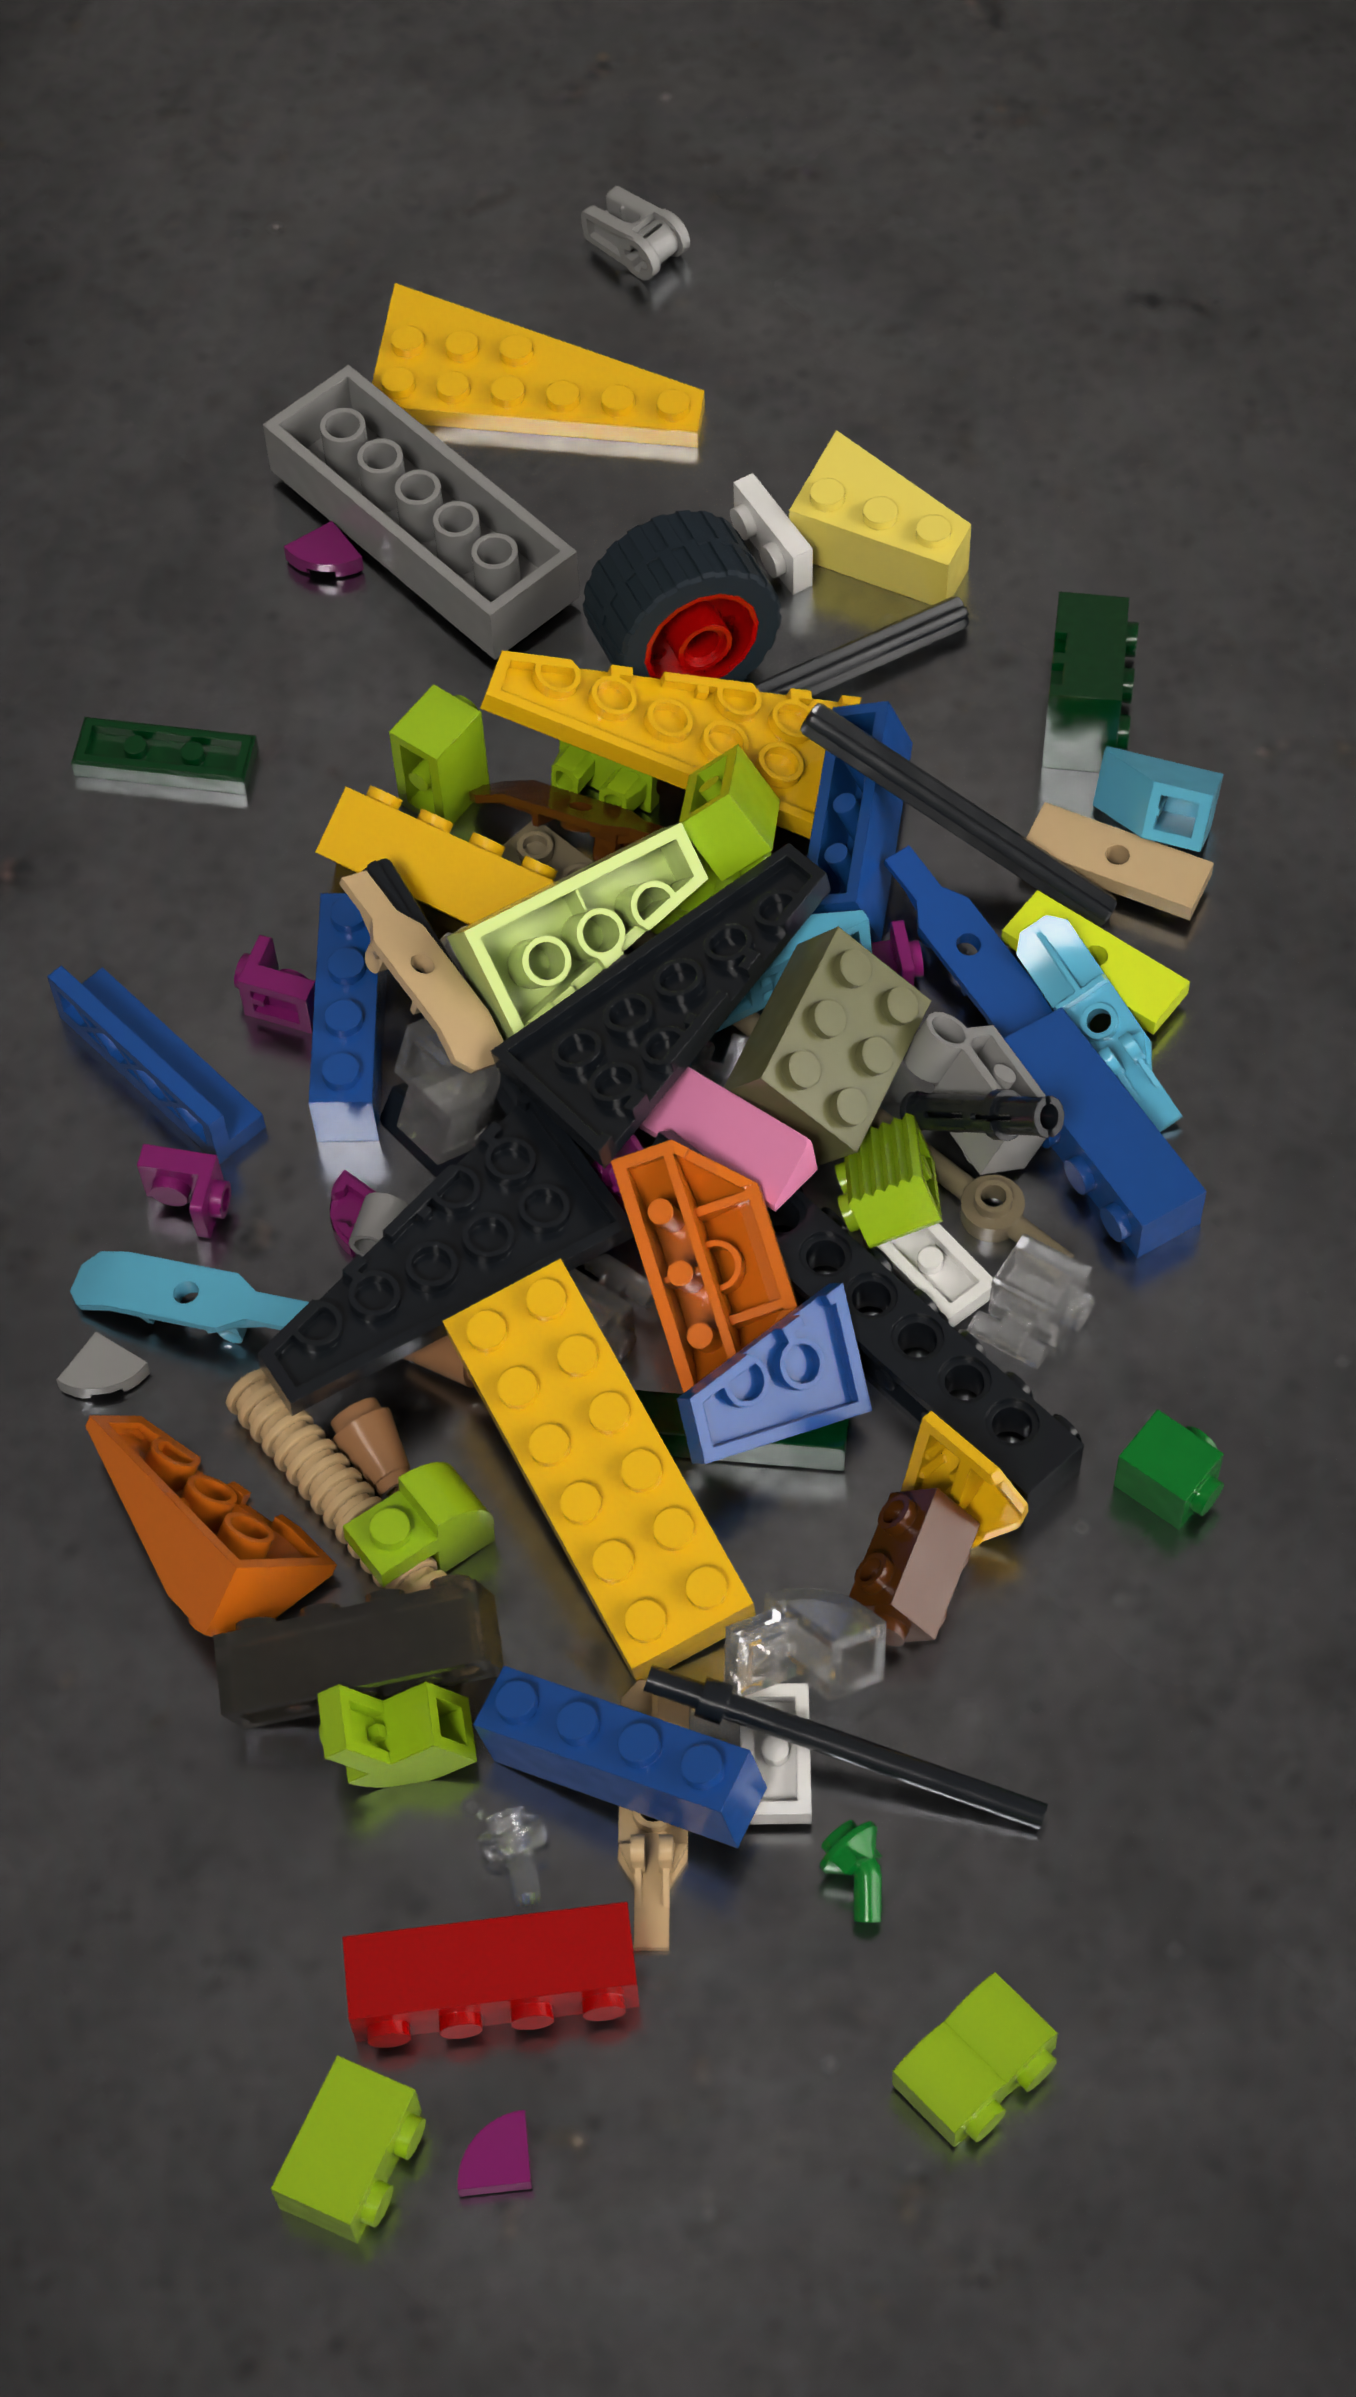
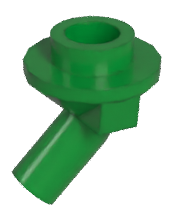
M849 1820L837 1827L821 1845V1848L826 1853L819 1865L823 1873L854 1875L853 1921L881 1922L882 1874L878 1860L882 1855L876 1849L877 1826L872 1821H867L858 1826L853 1820Z

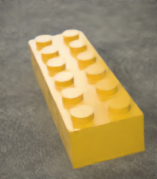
M561 1258L442 1321L452 1346L635 1682L647 1680L652 1664L669 1669L757 1621L751 1597Z

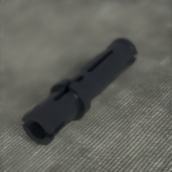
M996 1089L988 1095L925 1093L923 1091L909 1092L902 1099L899 1113L901 1120L905 1113L914 1115L921 1131L986 1133L991 1139L1011 1141L1017 1138L1018 1135L1039 1136L1041 1138L1054 1137L1061 1131L1064 1124L1063 1106L1056 1097L1020 1096L1014 1090Z

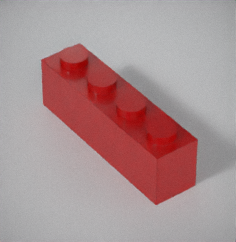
M628 1901L342 1937L349 2023L355 2041H368V2045L372 2047L390 2048L401 2046L411 2040V2035L439 2032L441 2037L448 2039L468 2038L480 2034L483 2031L482 2026L511 2023V2026L518 2030H535L553 2024L555 2017L583 2014V2018L589 2021H607L623 2016L627 2008L640 2007Z

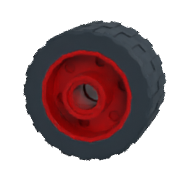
M675 511L673 514H662L651 518L650 521L640 526L638 524L627 531L626 535L618 541L616 540L606 550L607 552L601 560L599 559L591 570L592 575L586 582L583 593L585 595L583 612L588 620L587 624L611 665L633 667V675L661 679L664 672L742 682L765 659L764 656L768 650H771L777 638V629L781 625L782 616L779 612L781 607L779 597L740 534L726 519L716 517L713 513L706 511Z

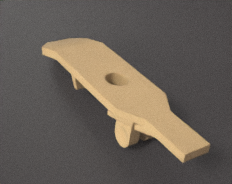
M366 870L342 877L339 885L360 911L370 934V944L365 952L367 968L374 974L387 969L391 972L412 1000L410 1011L413 1015L422 1013L435 1030L451 1064L470 1074L496 1066L491 1050L504 1042L489 1010L424 925L397 911Z
M638 1680L621 1697V1706L689 1729V1707L643 1691L646 1680ZM619 1806L618 1864L634 1888V1951H669L670 1889L688 1864V1830L660 1820L648 1821L640 1813Z

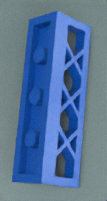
M63 966L58 967L47 976L59 1017L205 1153L217 1155L219 1164L266 1127L263 1114L103 967L83 983H80Z

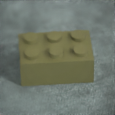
M839 926L797 944L723 1088L811 1140L817 1166L857 1153L931 1000Z

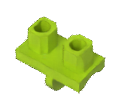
M559 740V753L551 767L552 786L579 794L588 785L599 790V801L631 811L639 808L651 813L659 803L660 795L657 793L656 788L657 778Z

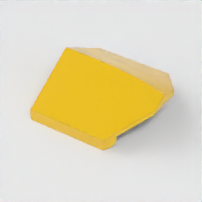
M930 1411L922 1418L901 1491L939 1488L981 1523L971 1549L977 1547L983 1541L1018 1529L1028 1513V1503L1002 1470L933 1411Z

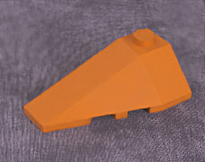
M126 1415L89 1416L85 1427L167 1595L188 1617L190 1625L198 1632L210 1637L257 1633L333 1575L337 1564L300 1526L283 1514L276 1516L273 1522L246 1504L251 1494L250 1491L235 1481L226 1484L219 1479L198 1470L201 1463L200 1456L144 1417Z

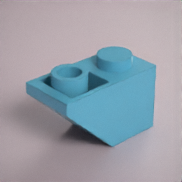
M1106 746L1093 806L1141 838L1201 852L1211 830L1224 774Z

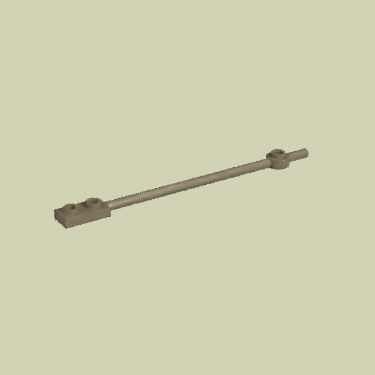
M532 820L503 845L506 849L502 858L521 865L525 856L531 857L558 871L554 879L555 882L593 863L591 859L545 824L540 827L533 826ZM646 931L631 947L636 950L656 935L651 931ZM755 1012L732 1025L750 1037L761 1015ZM879 1107L870 1126L879 1129L881 1122L891 1124L894 1117ZM927 1143L935 1162L937 1182L961 1200V1223L971 1236L984 1242H1001L1011 1238L1057 1275L1062 1274L1073 1261L1074 1254L1024 1217L1025 1198L1022 1190L1014 1181L1000 1175H984L974 1179ZM994 1198L1001 1200L1003 1204L991 1207L986 1205L983 1200Z

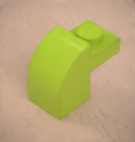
M446 1462L428 1463L399 1476V1490L343 1525L345 1540L382 1587L429 1557H433L436 1560L437 1570L447 1572L495 1541L494 1518L454 1467Z
M423 1682L385 1700H380L340 1684L317 1693L321 1722L319 1736L324 1748V1757L346 1766L349 1784L362 1787L387 1788L437 1779L477 1762L468 1697L429 1682Z

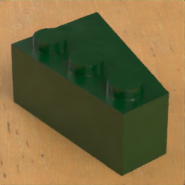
M1059 592L1042 768L1100 773L1106 746L1127 751L1131 715L1120 713L1122 703L1131 704L1135 668H1125L1124 666L1125 657L1135 658L1139 622L1128 621L1129 597Z

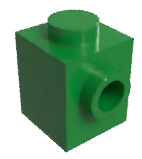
M1157 1409L1119 1455L1114 1486L1180 1530L1193 1512L1200 1516L1205 1515L1219 1497L1224 1487V1483L1218 1479L1224 1453L1217 1449L1213 1440L1203 1431L1192 1426L1184 1427Z

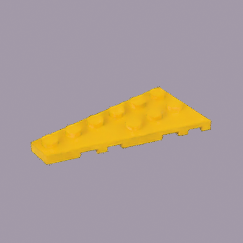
M394 283L372 384L422 425L698 448L705 409V390Z
M502 650L480 709L685 790L690 774L739 744L780 799L776 826L810 839L825 749L804 736L800 731L801 725L810 710L817 703L824 704L832 710L833 707L860 704L862 697L841 695L838 702L812 699L811 691L790 688L787 695L759 692L753 683L664 672L661 679L633 675V667L611 665L608 672L579 668L572 659Z

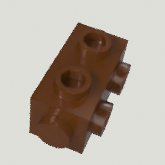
M937 1487L890 1493L888 1501L879 1513L878 1525L864 1560L856 1570L855 1582L844 1609L866 1625L865 1630L871 1638L885 1645L899 1647L904 1642L935 1640L939 1629L947 1617L949 1603L962 1570L969 1561L970 1550L981 1523Z

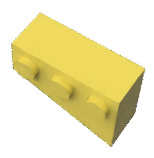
M836 430L789 509V519L813 548V564L929 605L937 604L954 596L969 569L971 524Z

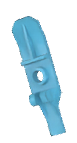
M1045 915L1021 931L1016 955L1053 1010L1055 1011L1061 1007L1064 1009L1160 1132L1182 1118V1114L1152 1072V1042L1068 919ZM1101 1013L1110 1015L1111 1024L1107 1030L1101 1033H1095L1090 1030V1022L1094 1016Z
M100 1251L81 1265L70 1289L76 1305L81 1310L113 1311L140 1317L151 1324H154L155 1320L206 1330L208 1334L216 1332L223 1339L232 1343H241L247 1328L266 1327L282 1330L309 1303L307 1301L257 1292L239 1273L124 1251ZM198 1293L193 1301L180 1303L186 1295Z

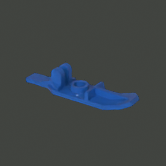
M910 845L884 860V865L904 889L916 910L917 934L921 942L927 948L933 950L961 986L962 994L964 996L968 995L985 1017L988 1024L994 1025L1003 1038L1053 1012L1036 983L968 897L942 887ZM962 943L971 944L977 949V953L965 955L958 950L957 946Z

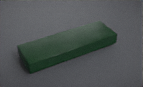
M84 717L71 765L74 776L247 795L259 747L256 735Z

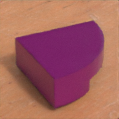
M333 521L284 546L286 560L302 572L310 573V570L335 572L336 577H344L364 570L362 556Z
M344 1169L332 1187L330 1220L336 1240L343 1250L353 1257L356 1253L348 1244L365 1196L376 1191Z
M525 2110L514 2111L493 2120L473 2138L463 2155L458 2171L457 2190L459 2197L532 2189Z

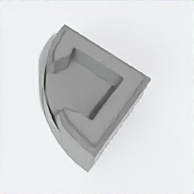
M95 1332L56 1381L60 1391L84 1399L91 1398L92 1395L107 1394L120 1389L124 1392L140 1384L151 1372L148 1362L100 1333Z

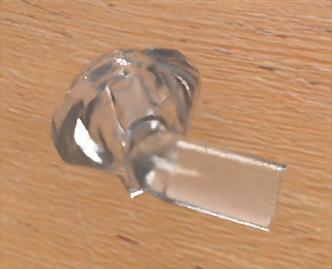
M517 1805L501 1810L486 1818L485 1822L488 1829L482 1832L477 1837V1840L489 1863L507 1859L515 1905L528 1908L537 1905L542 1900L533 1849L545 1845L548 1839L542 1813L527 1814L524 1805Z

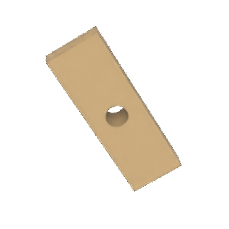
M1044 802L1026 839L1100 888L1189 921L1213 872L1214 863L1152 840L1141 838L1136 834Z

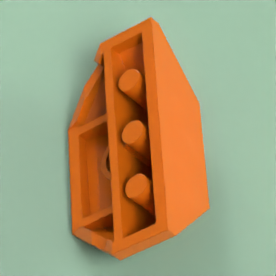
M671 1139L616 1158L611 1161L679 1381L683 1393H685L796 1309L798 1303L760 1185Z

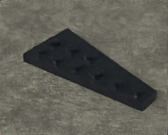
M790 843L786 844L492 1049L491 1054L496 1067L605 1169L831 891L826 872Z
M522 1093L517 1098V1106L499 1123L493 1121L478 1136V1144L457 1165L450 1164L383 1230V1237L363 1257L358 1254L342 1270L343 1277L319 1300L312 1299L258 1352L259 1366L293 1416L448 1335L442 1322L443 1320L561 1258L569 1272L632 1239L633 1231L629 1218L572 1138L529 1097Z

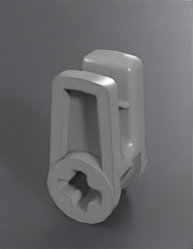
M614 186L607 192V210L604 211L594 205L588 206L581 212V224L585 238L627 267L633 275L642 280H650L660 271L661 263L670 256H680L690 247L689 233L678 216L667 209H661L619 186Z

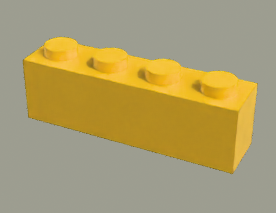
M370 785L366 795L345 786L315 853L356 873L362 872L369 863L386 858L393 863L416 901L468 925L554 883L558 873L556 869L528 856L524 857L521 865L504 859L502 855L506 847L478 833L473 832L468 842L450 834L454 823L421 808L417 818L399 811L403 800Z

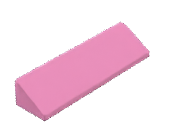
M690 1067L685 1069L638 1127L654 1138L661 1131L672 1130L707 1158L758 1183L766 1206L775 1212L818 1170L811 1140Z

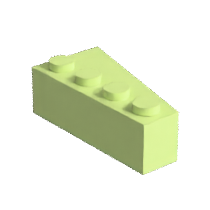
M682 822L661 828L448 935L447 938L473 991L489 1010L505 1041L586 985L602 970L611 966L624 954V951L646 931H650L709 878Z

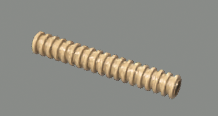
M261 1368L247 1373L231 1388L225 1402L227 1409L230 1413L238 1415V1421L242 1427L250 1429V1435L255 1442L262 1443L263 1452L267 1456L274 1458V1464L280 1471L286 1472V1477L290 1484L298 1486L299 1494L303 1499L310 1501L312 1510L316 1514L323 1515L324 1524L328 1528L335 1530V1535L339 1542L348 1544L344 1538L343 1525L383 1501V1499L375 1496L374 1488L369 1483L362 1482V1474L358 1469L350 1467V1461L346 1455L338 1453L337 1445L334 1441L326 1438L325 1431L321 1426L314 1424L313 1417L309 1412L303 1410L292 1416ZM348 1544L347 1548L350 1555L356 1559H360L359 1556L352 1549V1547ZM433 1557L424 1560L384 1587L372 1575L373 1582L377 1587L386 1588L385 1595L388 1600L398 1603L399 1613L405 1618H411V1627L415 1632L424 1633L423 1639L426 1645L433 1649L437 1648V1658L445 1664L450 1663L449 1672L453 1677L461 1679L473 1676L484 1669L497 1655L502 1643L501 1636L496 1631L488 1630V1621L481 1615H475V1606L470 1601L462 1600V1591L459 1587L450 1585V1577L446 1572L437 1570V1562ZM360 1559L361 1568L365 1572L372 1574Z

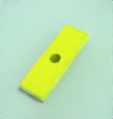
M1039 890L1031 896L1002 930L1001 940L1003 943L1017 952L1020 932L1043 916L1049 915L1068 919L1139 1025L1153 1035L1188 994L1189 980Z

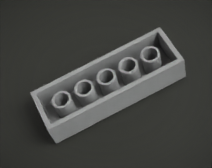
M349 364L263 424L271 471L327 519L333 521L340 530L494 660L500 656L502 650L508 651L580 597L577 551Z

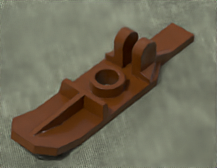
M536 780L502 781L486 784L469 791L470 800L474 803H501L531 814L533 826L540 827L556 819L560 821V826L566 830L580 833L590 832L589 836L595 837L593 848L594 861L664 828L663 826L643 820L631 810Z

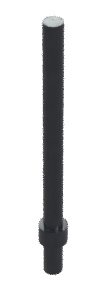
M653 1664L651 1666L643 1691L695 1709L693 1715L695 1717L718 1725L721 1724L722 1719L1022 1825L1037 1830L1042 1826L1048 1804L732 1693L733 1685L707 1676L705 1682H701Z

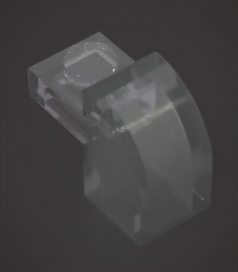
M425 1018L407 1025L394 1072L408 1085L397 1127L439 1165L470 1151L478 1144V1136L487 1128L501 1081L500 1071L496 1066L470 1074L451 1064L435 1030Z
M788 1588L766 1593L763 1613L726 1626L724 1682L733 1685L732 1692L735 1694L747 1696L797 1677L829 1702L884 1681L887 1622L858 1601L829 1590Z

